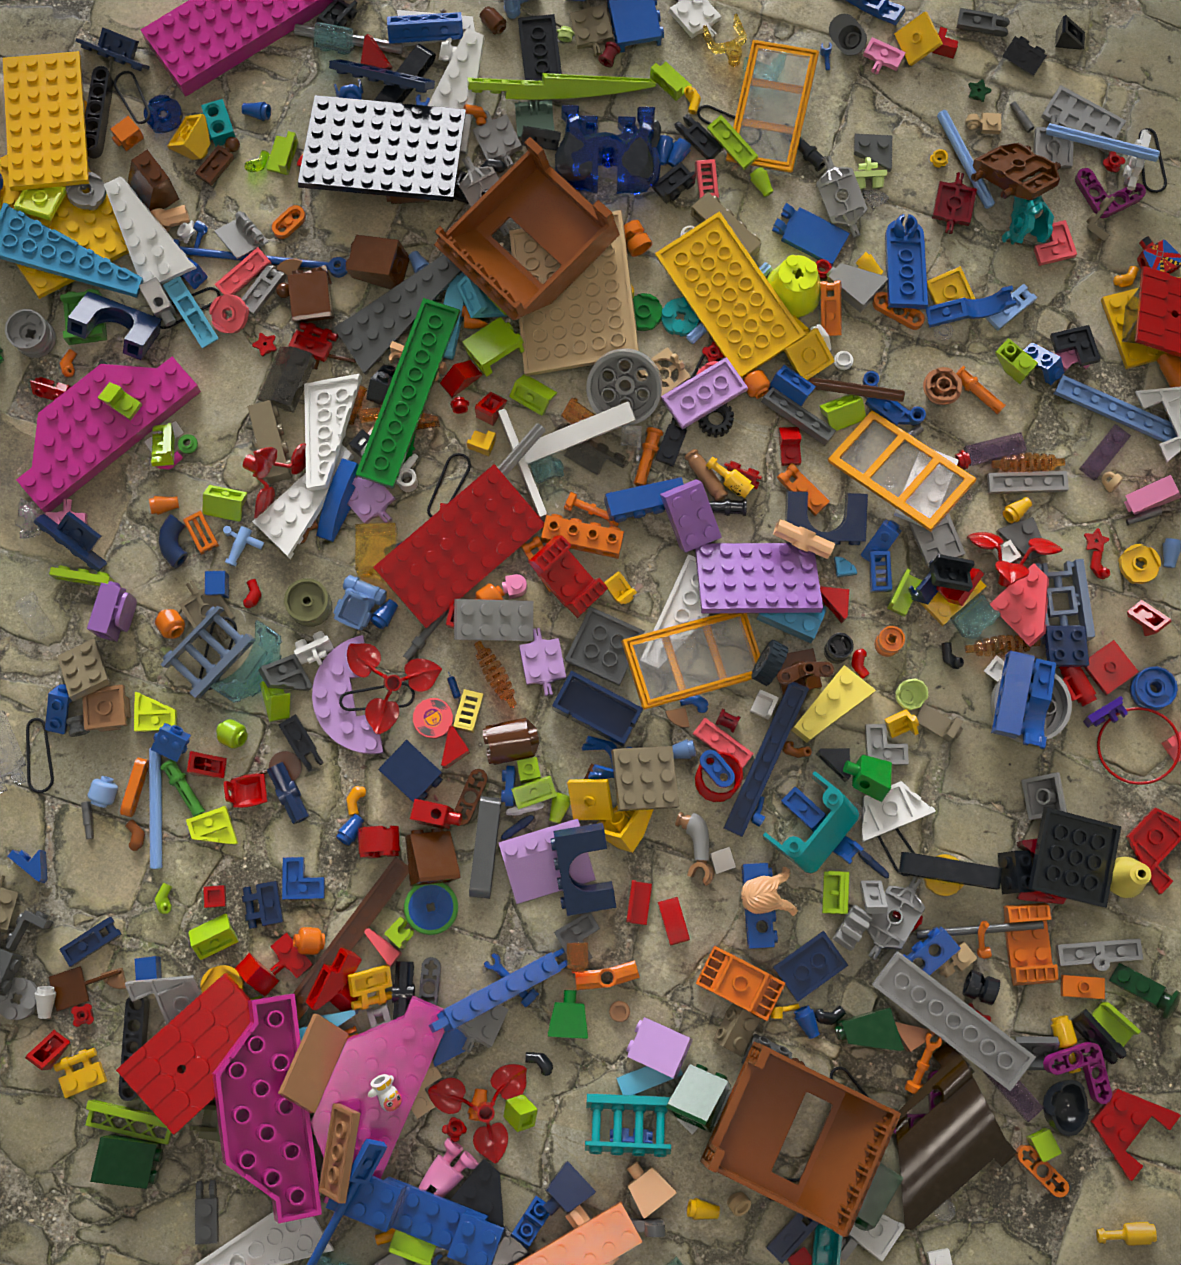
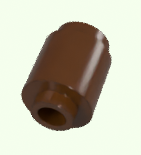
M487 6L481 11L479 16L481 22L494 35L504 32L507 21L495 8Z

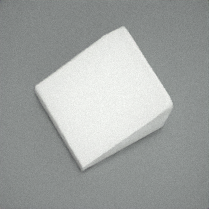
M730 847L709 854L716 874L736 867Z

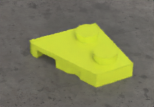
M135 692V732L159 731V728L164 723L177 726V710L139 692Z
M227 806L186 819L193 840L233 845L239 844Z

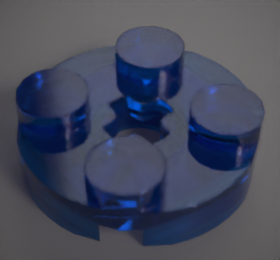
M158 95L149 100L148 107L151 115L146 123L155 133L171 132L180 126L183 112L177 100L167 95ZM144 108V112H143V113H144V118L146 119L147 116H148V113H147L146 108ZM161 111L168 113L165 117H159Z

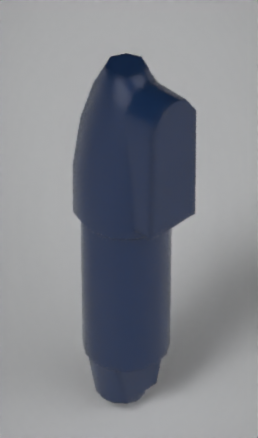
M528 815L520 819L501 835V839L506 840L526 828L533 821L534 816Z
M864 850L857 852L863 862L874 869L880 876L889 878L887 870L874 860L870 854Z

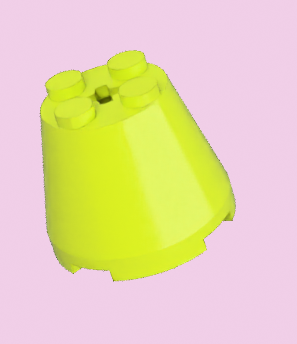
M790 255L769 274L768 282L792 316L795 315L799 319V317L813 312L819 305L821 300V281L817 265L814 261L805 256Z

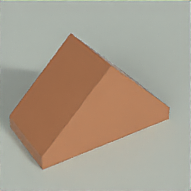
M895 1022L901 1042L906 1051L909 1052L926 1042L925 1036L928 1032L931 1033V1038L936 1035L930 1029Z

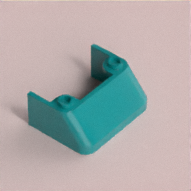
M816 771L813 772L812 779L826 789L822 799L824 805L831 812L806 843L799 837L792 836L781 845L766 832L763 834L764 840L804 872L810 874L818 871L859 818V811L851 801Z

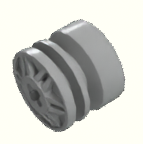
M22 309L16 311L8 318L5 324V334L9 342L23 355L30 358L46 356L52 351L56 343L54 328L34 310Z

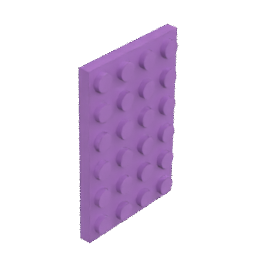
M707 543L695 548L701 613H822L823 604L815 553L801 550L793 546L792 543Z

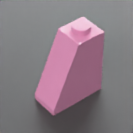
M1169 475L1125 495L1127 501L1124 504L1128 512L1133 511L1134 515H1138L1146 510L1181 498V495L1172 476Z

